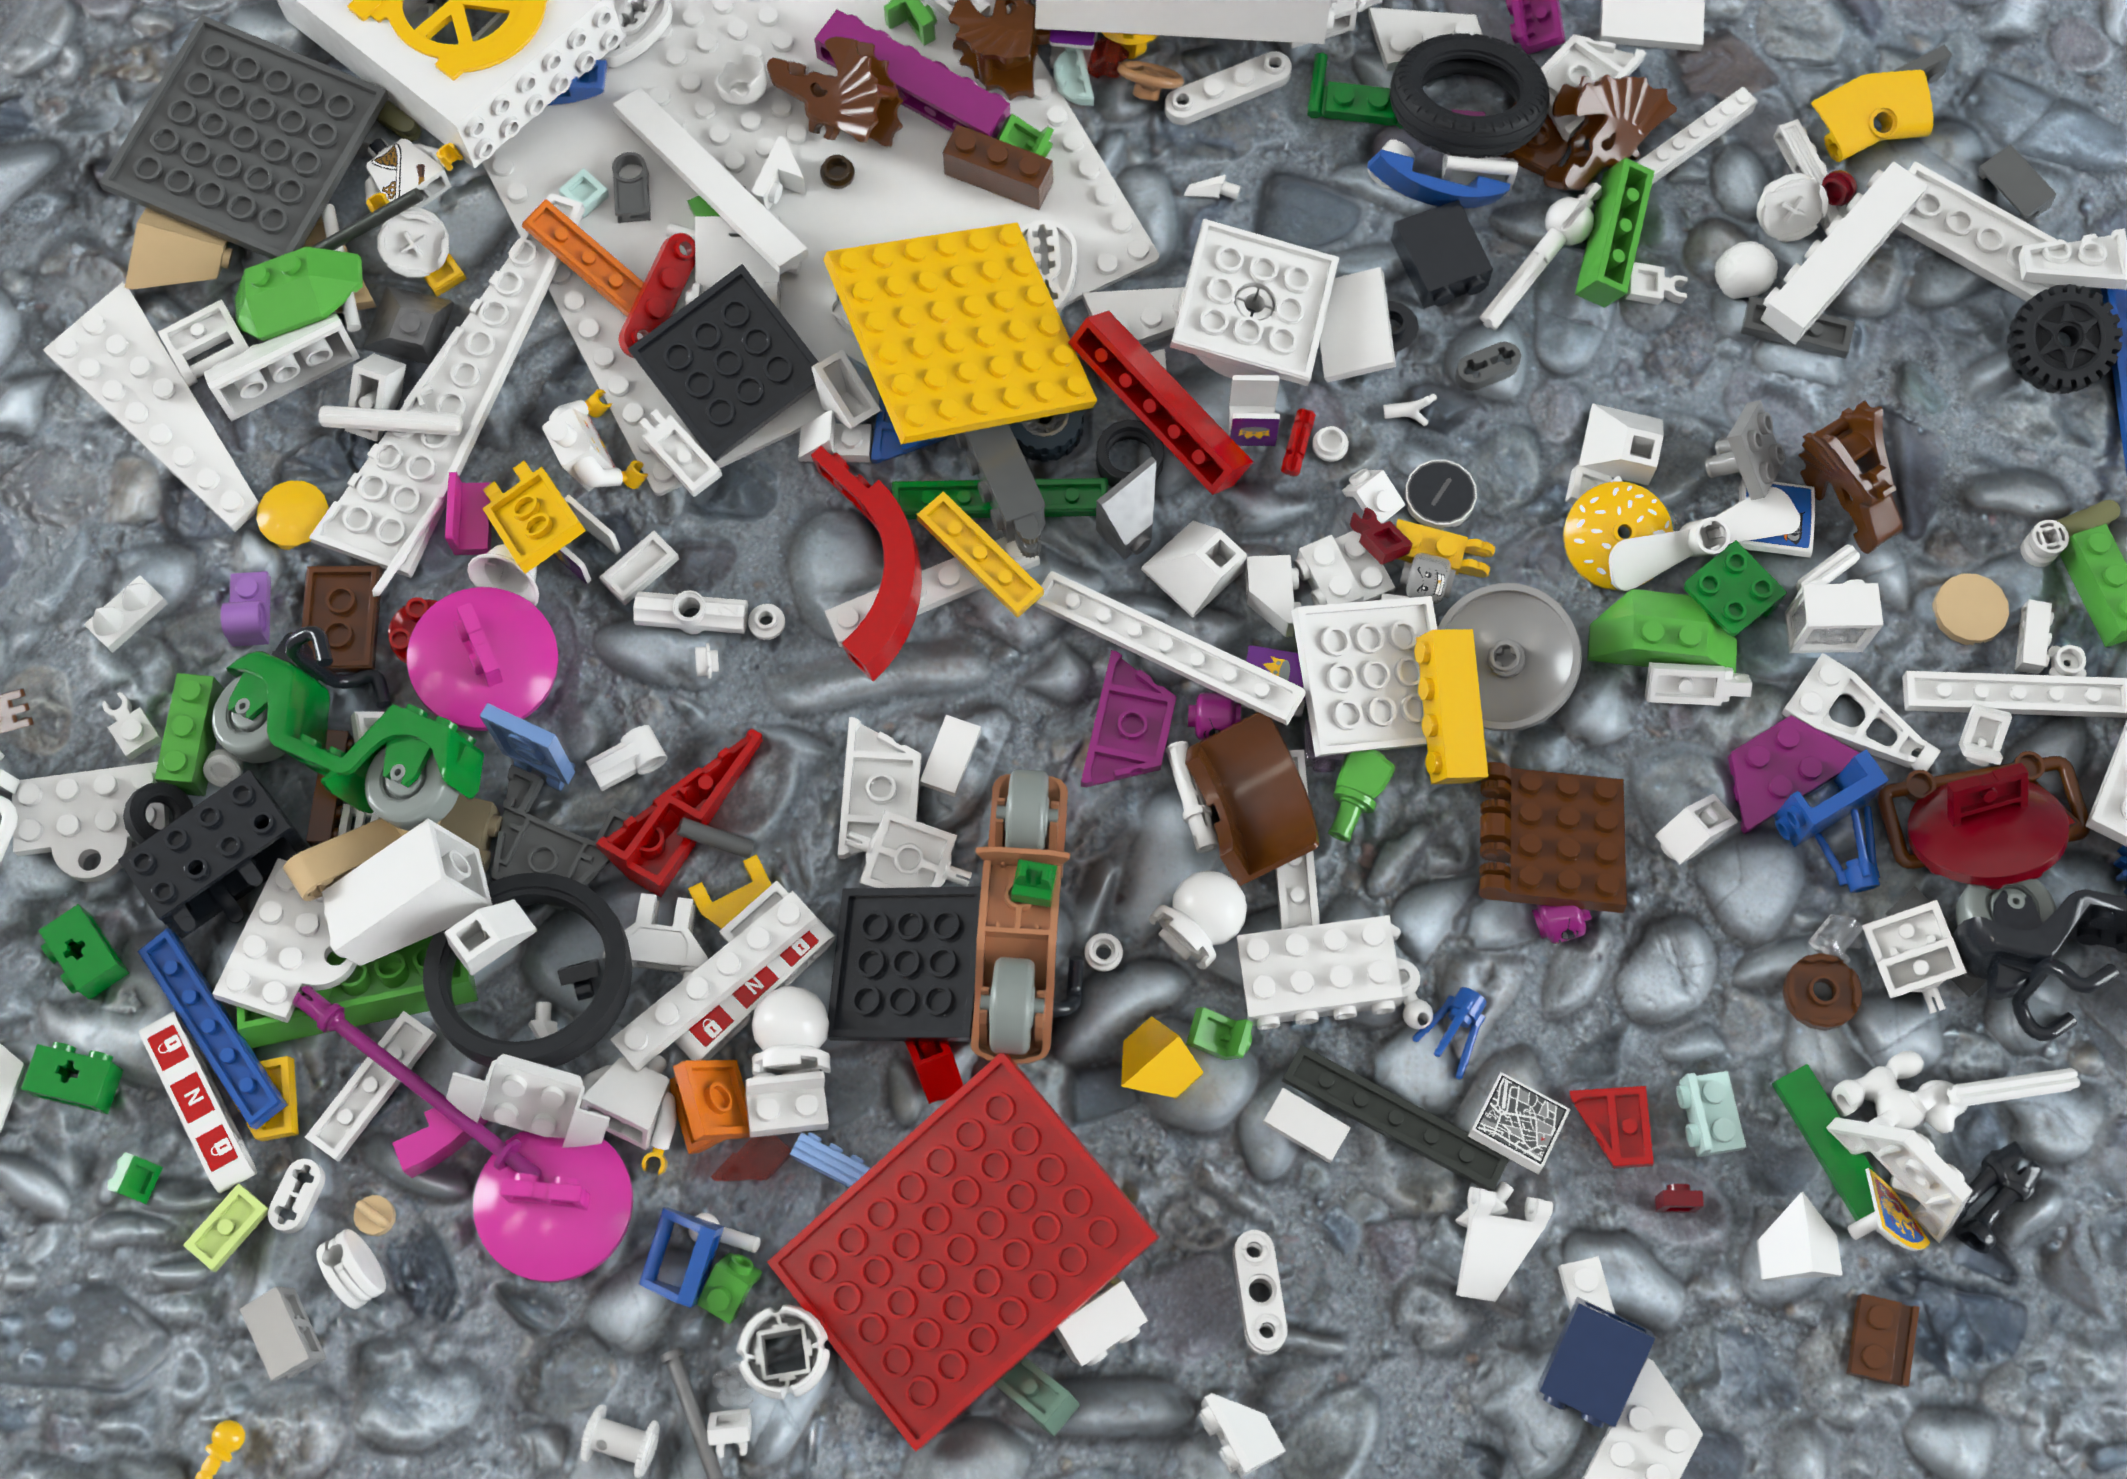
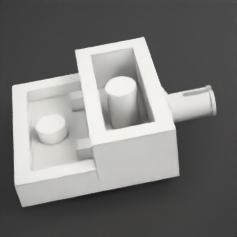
M1938 900L1862 925L1890 999L1909 992H1922L1930 1014L1937 1012L1932 997H1934L1939 1011L1946 1009L1937 987L1947 979L1965 974L1966 970Z

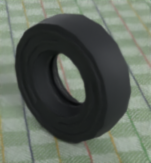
M156 782L148 783L133 792L125 804L123 813L125 829L131 838L138 844H141L160 831L152 827L146 819V809L151 803L158 802L166 805L172 812V822L194 808L193 803L184 791L169 783Z

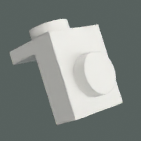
M1364 468L1352 475L1349 479L1350 484L1342 490L1346 497H1354L1363 512L1365 508L1372 509L1381 524L1406 505L1384 470H1368Z
M1972 704L1959 741V747L1969 762L1980 766H1988L1989 763L2001 765L2003 757L2000 750L2012 720L2009 712Z

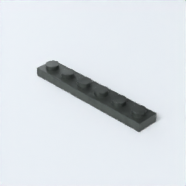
M1300 1045L1283 1077L1282 1082L1487 1191L1495 1190L1509 1161V1158L1468 1137L1469 1133L1303 1045Z

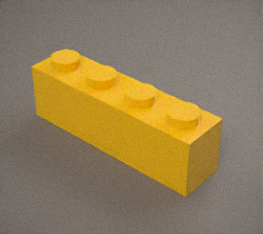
M1473 629L1431 630L1416 638L1417 643L1414 649L1415 659L1419 663L1420 672L1418 694L1423 701L1424 717L1422 719V732L1426 737L1428 751L1425 760L1426 769L1430 774L1431 784L1474 783L1488 777Z

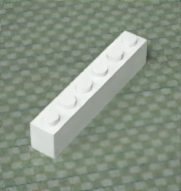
M1893 161L1884 172L1880 169L1875 172L1866 185L1869 190L1864 195L1858 192L1845 209L1848 211L1847 215L1843 219L1837 216L1825 232L1828 235L1823 242L1817 239L1806 252L1804 257L1807 260L1801 266L1796 263L1785 276L1784 281L1786 284L1780 290L1775 287L1764 300L1763 305L1767 308L1761 321L1794 345L1913 210L1928 187L1926 183Z

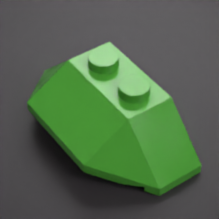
M306 246L246 268L235 296V321L238 329L254 338L266 341L325 320L345 303L352 292L356 293L363 287L362 258L355 253Z
M1631 589L1589 626L1587 661L1649 667V662L1715 665L1733 668V673H1736L1737 639L1735 636H1729L1690 595Z

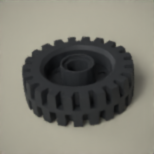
M2067 284L2064 287L2057 285L2036 294L2018 310L2009 326L2011 332L2007 335V343L2011 347L2007 351L2009 358L2013 357L2015 360L2012 364L2014 369L2022 371L2023 374L2020 377L2024 381L2031 380L2034 382L2033 387L2037 389L2045 388L2048 393L2060 392V394H2066L2082 390L2094 384L2110 370L2118 359L2117 353L2121 351L2122 342H2119V339L2123 336L2122 328L2117 327V324L2120 322L2118 314L2112 315L2110 311L2114 307L2110 302L2104 304L2101 301L2104 296L2098 292L2091 294L2089 293L2090 288L2084 286L2076 288L2074 284ZM2058 332H2064L2070 337V347H2066L2059 342Z

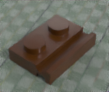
M1863 1293L1858 1295L1847 1374L1885 1384L1898 1385V1387L1902 1388L1909 1387L1920 1307L1908 1306L1901 1302Z

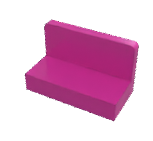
M449 472L445 539L454 555L487 554L491 550L492 523L482 508L491 503L483 489L491 484V482L462 483L457 472Z

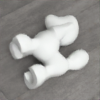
M1903 1051L1892 1056L1886 1066H1877L1864 1077L1841 1081L1835 1086L1831 1095L1832 1104L1842 1117L1850 1116L1861 1107L1864 1100L1875 1103L1877 1117L1868 1123L1911 1130L1927 1122L1937 1132L1942 1134L1952 1132L1954 1129V1119L1968 1108V1106L1956 1108L1949 1103L1947 1090L1949 1087L1955 1086V1084L1947 1081H1928L1922 1084L1916 1092L1899 1088L1897 1079L1905 1080L1919 1074L1924 1067L1922 1057L1914 1051Z

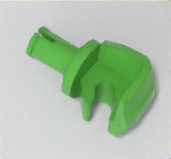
M1366 750L1347 754L1333 793V797L1339 802L1340 807L1331 828L1328 830V834L1335 839L1350 842L1361 813L1374 812L1377 806L1374 799L1385 789L1395 772V765L1387 760L1382 753L1377 750Z

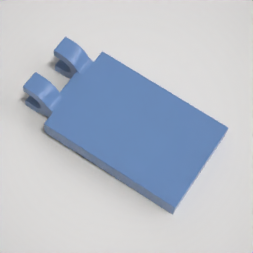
M489 703L486 704L480 717L502 754L512 758L514 766L530 773L533 768L544 773L547 776V785L562 791L565 786L564 783L568 785L575 774V764L569 761L556 735Z

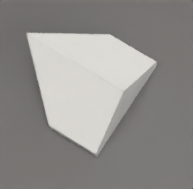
M843 349L811 367L822 408L826 411H833L834 417L849 429L881 411L879 408V391L869 368L845 354Z
M1802 1191L1764 1234L1756 1240L1762 1280L1842 1276L1837 1235Z

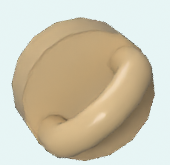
M371 1195L357 1201L353 1218L355 1225L363 1233L369 1236H381L392 1229L396 1220V1211L392 1203L380 1195Z

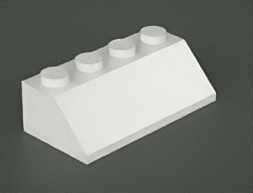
M334 311L325 320L277 336L262 344L252 345L245 352L229 360L219 361L211 369L203 373L213 395L229 419L233 421L359 359L360 356L336 311Z

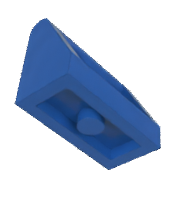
M663 1207L639 1285L675 1303L690 1308L697 1305L707 1282L724 1226ZM675 1223L698 1233L681 1288L656 1280Z

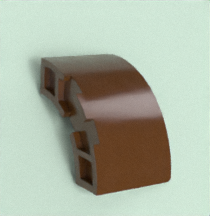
M1257 712L1187 748L1185 764L1195 779L1207 806L1212 807L1215 805L1220 821L1214 824L1219 842L1220 858L1239 886L1319 847L1318 829L1309 797L1293 758L1272 718Z

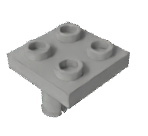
M1761 400L1746 404L1728 437L1719 438L1716 442L1717 455L1708 456V459L1705 461V467L1710 478L1740 473L1751 500L1766 497L1785 462V454L1782 445L1776 442L1773 434L1772 418L1768 412H1765Z

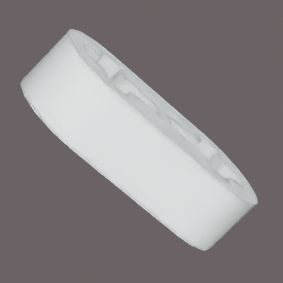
M299 1159L289 1166L268 1210V1220L274 1228L282 1233L292 1234L305 1226L325 1184V1172L321 1166L310 1159ZM311 1168L310 1174L314 1176L313 1182H305L299 1194H297L301 1187V1181L297 1179V1175L300 1172L306 1173ZM296 1198L292 1210L297 1213L294 1221L288 1219L283 1225L284 1218L279 1216L282 1209L289 1210Z

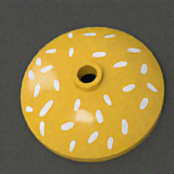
M1614 481L1595 486L1584 493L1573 504L1565 520L1563 541L1570 563L1585 580L1600 588L1618 590L1611 581L1609 555L1613 547L1621 540H1624L1618 535V528L1620 526H1624L1629 530V537L1627 539L1673 532L1671 518L1663 503L1652 492L1637 484Z

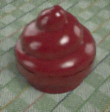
M1835 170L1826 175L1822 181V186L1826 191L1829 199L1828 204L1845 205L1856 195V180L1846 171Z

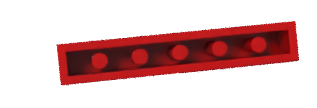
M1110 311L1087 317L1069 340L1068 344L1212 495L1234 486L1254 462Z

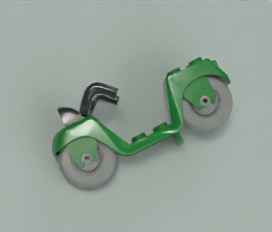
M305 626L296 632L286 634L272 654L263 651L248 653L226 668L236 679L227 685L215 703L212 714V729L218 743L225 750L243 761L266 763L286 753L314 772L325 776L321 779V783L334 796L361 812L372 814L374 811L376 815L391 825L407 831L412 830L426 819L438 823L451 811L460 793L468 799H473L479 791L484 752L474 746L477 740L457 730L458 726L455 723L441 716H437L433 720L427 718L429 715L427 712L414 705L407 704L404 709L392 704L387 681L378 670L366 669L352 674H337L328 669L327 666L333 663L329 640L325 631L317 626ZM308 641L313 642L316 659H314V653L310 645L308 644ZM319 680L330 687L341 689L357 688L371 683L377 707L379 709L388 708L347 753L332 746L329 750L326 749L330 695L328 689L318 682Z

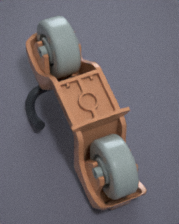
M1016 769L1011 774L1000 776L992 786L988 847L976 848V854L983 859V872L977 929L971 1049L976 1055L987 1061L993 1060L999 1053L1008 1054L1016 1065L1032 1064L1046 1057L1051 1046L1053 1017L1067 1016L1076 1012L1082 1002L1084 958L1081 956L1069 957L1066 1000L1054 1002L1060 887L1064 863L1070 859V854L1064 852L1068 789L1061 779L1048 776L1045 771ZM1019 859L1057 865V877L1050 907L1011 901Z

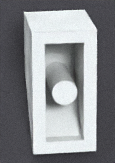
M374 353L354 364L348 407L395 410L402 396L406 364ZM345 428L347 432L376 442L381 439L384 431Z
M1712 794L1684 808L1655 837L1661 843L1663 852L1669 858L1676 860L1680 865L1695 857L1739 821L1719 798Z

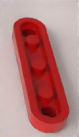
M676 233L663 242L619 333L620 348L627 356L634 358L628 348L639 341L637 333L642 334L644 337L670 318L695 266V240L685 233ZM680 245L685 248L686 255L680 252Z

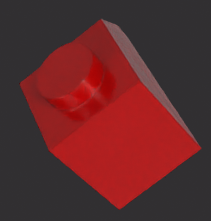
M904 1041L929 1104L949 1099L964 1086L948 1041Z

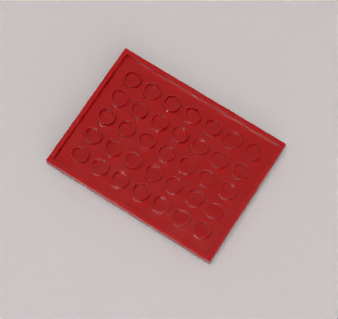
M999 1053L769 1259L767 1263L801 1307L820 1321L827 1333L830 1344L916 1452L921 1450L1159 1239L1160 1236L1008 1054Z

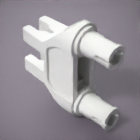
M641 893L636 922L625 930L631 953L632 969L636 967L679 972L683 975L682 980H684L709 959L693 936L697 909L696 905H693V899L678 897L673 926L657 925L660 901H657V896ZM604 950V952H603V957H602V960L604 961V964H605V950Z

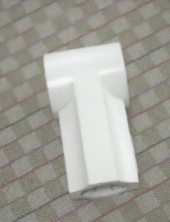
M643 725L632 729L622 737L621 743L587 760L586 763L599 787L604 791L636 773L644 775L657 770L665 764L667 755L649 725Z

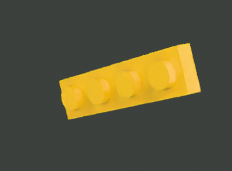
M944 491L917 514V520L1016 618L1021 616L1044 595V589Z

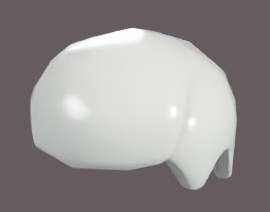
M745 53L742 61L737 63L727 60L723 71L716 76V91L726 103L741 106L756 102L762 98L767 87L768 76L765 63L760 56L752 53Z

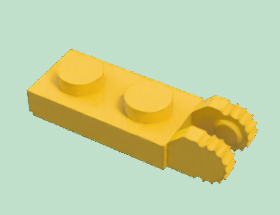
M1401 519L1397 520L1396 527L1413 543L1410 553L1398 558L1399 560L1412 563L1416 554L1425 553L1448 559L1451 563V569L1456 570V575L1462 573L1480 578L1489 575L1490 566L1474 559H1462L1464 553L1490 558L1494 556L1495 552L1493 544L1479 539H1468L1466 536Z

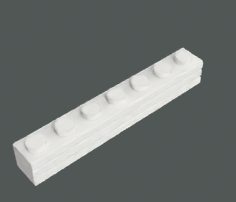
M1741 87L1636 163L1655 171L1652 184H1654L1753 113L1757 100L1744 87Z
M1798 119L1779 125L1774 139L1793 174L1802 173L1810 175L1822 185V181L1828 175L1825 163L1820 160L1815 145L1810 142L1806 128L1801 125ZM1828 204L1827 214L1824 219L1821 217L1819 221L1825 232L1837 216L1843 219L1847 215L1848 211L1845 210L1846 204L1842 206Z

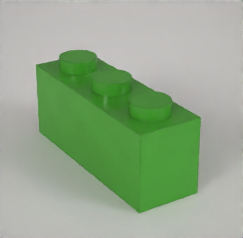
M2107 524L2073 534L2069 538L2066 548L2059 555L2105 648L2127 641V564Z
M181 673L176 675L154 779L157 782L175 785L187 795H206L208 780L204 776L203 767L208 755L215 751L217 742L212 729V714L215 703L224 690L214 676Z

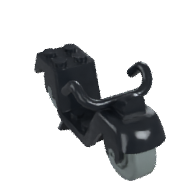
M2028 879L2018 883L2007 884L1996 890L1980 885L1968 884L1956 905V922L1958 927L1952 937L1963 964L1975 976L1987 980L1988 999L1999 1001L2013 997L2012 1009L2018 1024L2027 1035L2035 1040L2050 1041L2056 1039L2077 1025L2076 1018L2069 1012L2046 1026L2039 1025L2031 1015L2028 1000L2048 975L2059 978L2071 990L2079 993L2097 991L2119 976L2118 969L2109 963L2084 978L2079 976L2068 965L2059 960H2054L2053 957L2066 938L2077 940L2083 945H2102L2116 948L2117 951L2127 953V897L2083 889L2069 895L2056 910L2055 902L2047 888L2037 879Z

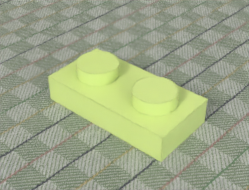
M238 1183L183 1246L210 1270L217 1272L268 1215L269 1208Z

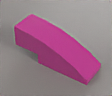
M432 1108L424 1112L429 1127L394 1141L392 1144L403 1172L413 1178L447 1159L473 1137L438 1110ZM480 1116L478 1122L484 1126L488 1120H484Z

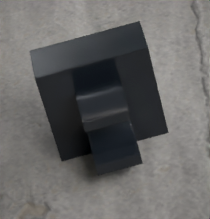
M598 958L565 966L557 971L561 986L574 983L578 1001L595 995L591 978L600 976L602 973Z

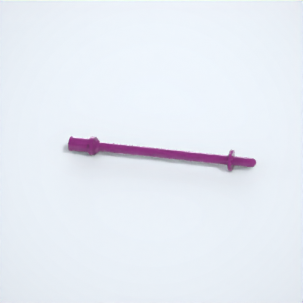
M306 985L301 989L305 996H302L299 992L293 999V1005L317 1022V1028L324 1033L337 1032L495 1154L497 1158L494 1167L497 1170L501 1171L509 1165L518 1173L539 1176L540 1180L541 1170L518 1153L522 1142L514 1139L507 1144L481 1123H476L463 1114L446 1099V1096L345 1019V1009L338 1003H330L313 990L310 985Z

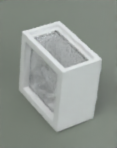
M1856 579L1846 581L1843 584H1828L1827 581L1816 580L1803 585L1785 611L1789 653L1863 652L1883 626L1878 583H1865L1863 580Z

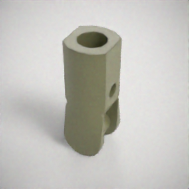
M387 100L376 121L384 127L391 129L402 139H408L410 142L419 139L421 136L420 126Z
M2108 499L2056 521L2066 528L2070 538L2073 534L2107 524L2108 526L2119 517L2121 509L2117 502Z

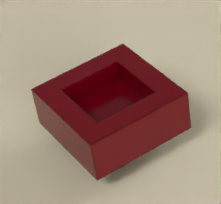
M1689 1184L1666 1185V1190H1662L1655 1196L1656 1212L1696 1213L1704 1207L1703 1190H1691Z

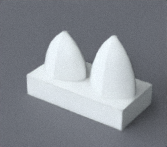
M139 575L104 607L97 608L93 617L84 625L113 653L168 603Z

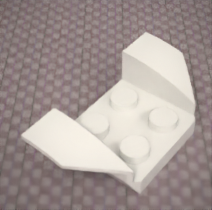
M502 1054L497 1060L492 1061L485 1081L453 1072L446 1099L476 1123H478L481 1116L484 1120L543 1137L565 1138L562 1148L601 1144L610 1120L608 1116L579 1108L585 1091L581 1076L507 1054Z

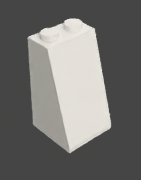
M426 819L322 891L325 906L324 915L328 921L331 937L330 946L336 955L346 958L359 966L451 928L476 910L492 905L479 849L430 819Z

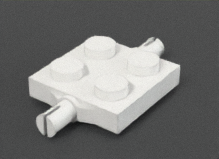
M884 810L878 829L871 838L852 830L848 833V837L857 839L861 843L846 839L845 846L866 852V864L859 881L860 883L874 888L941 887L948 880L967 887L969 881L956 877V874L971 879L972 872L951 866V852L957 838L955 834Z

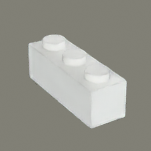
M2029 599L2021 607L2015 670L2038 675L2044 668H2047L2050 661L2047 649L2052 640V633H2049V629L2054 619V612H2051L2052 603Z

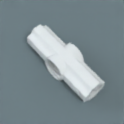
M691 590L683 591L678 595L638 591L633 606V621L635 625L679 628L691 635L699 634L703 631L745 634L747 629V600L702 597L698 592ZM690 608L699 609V612L693 617L683 616V613Z

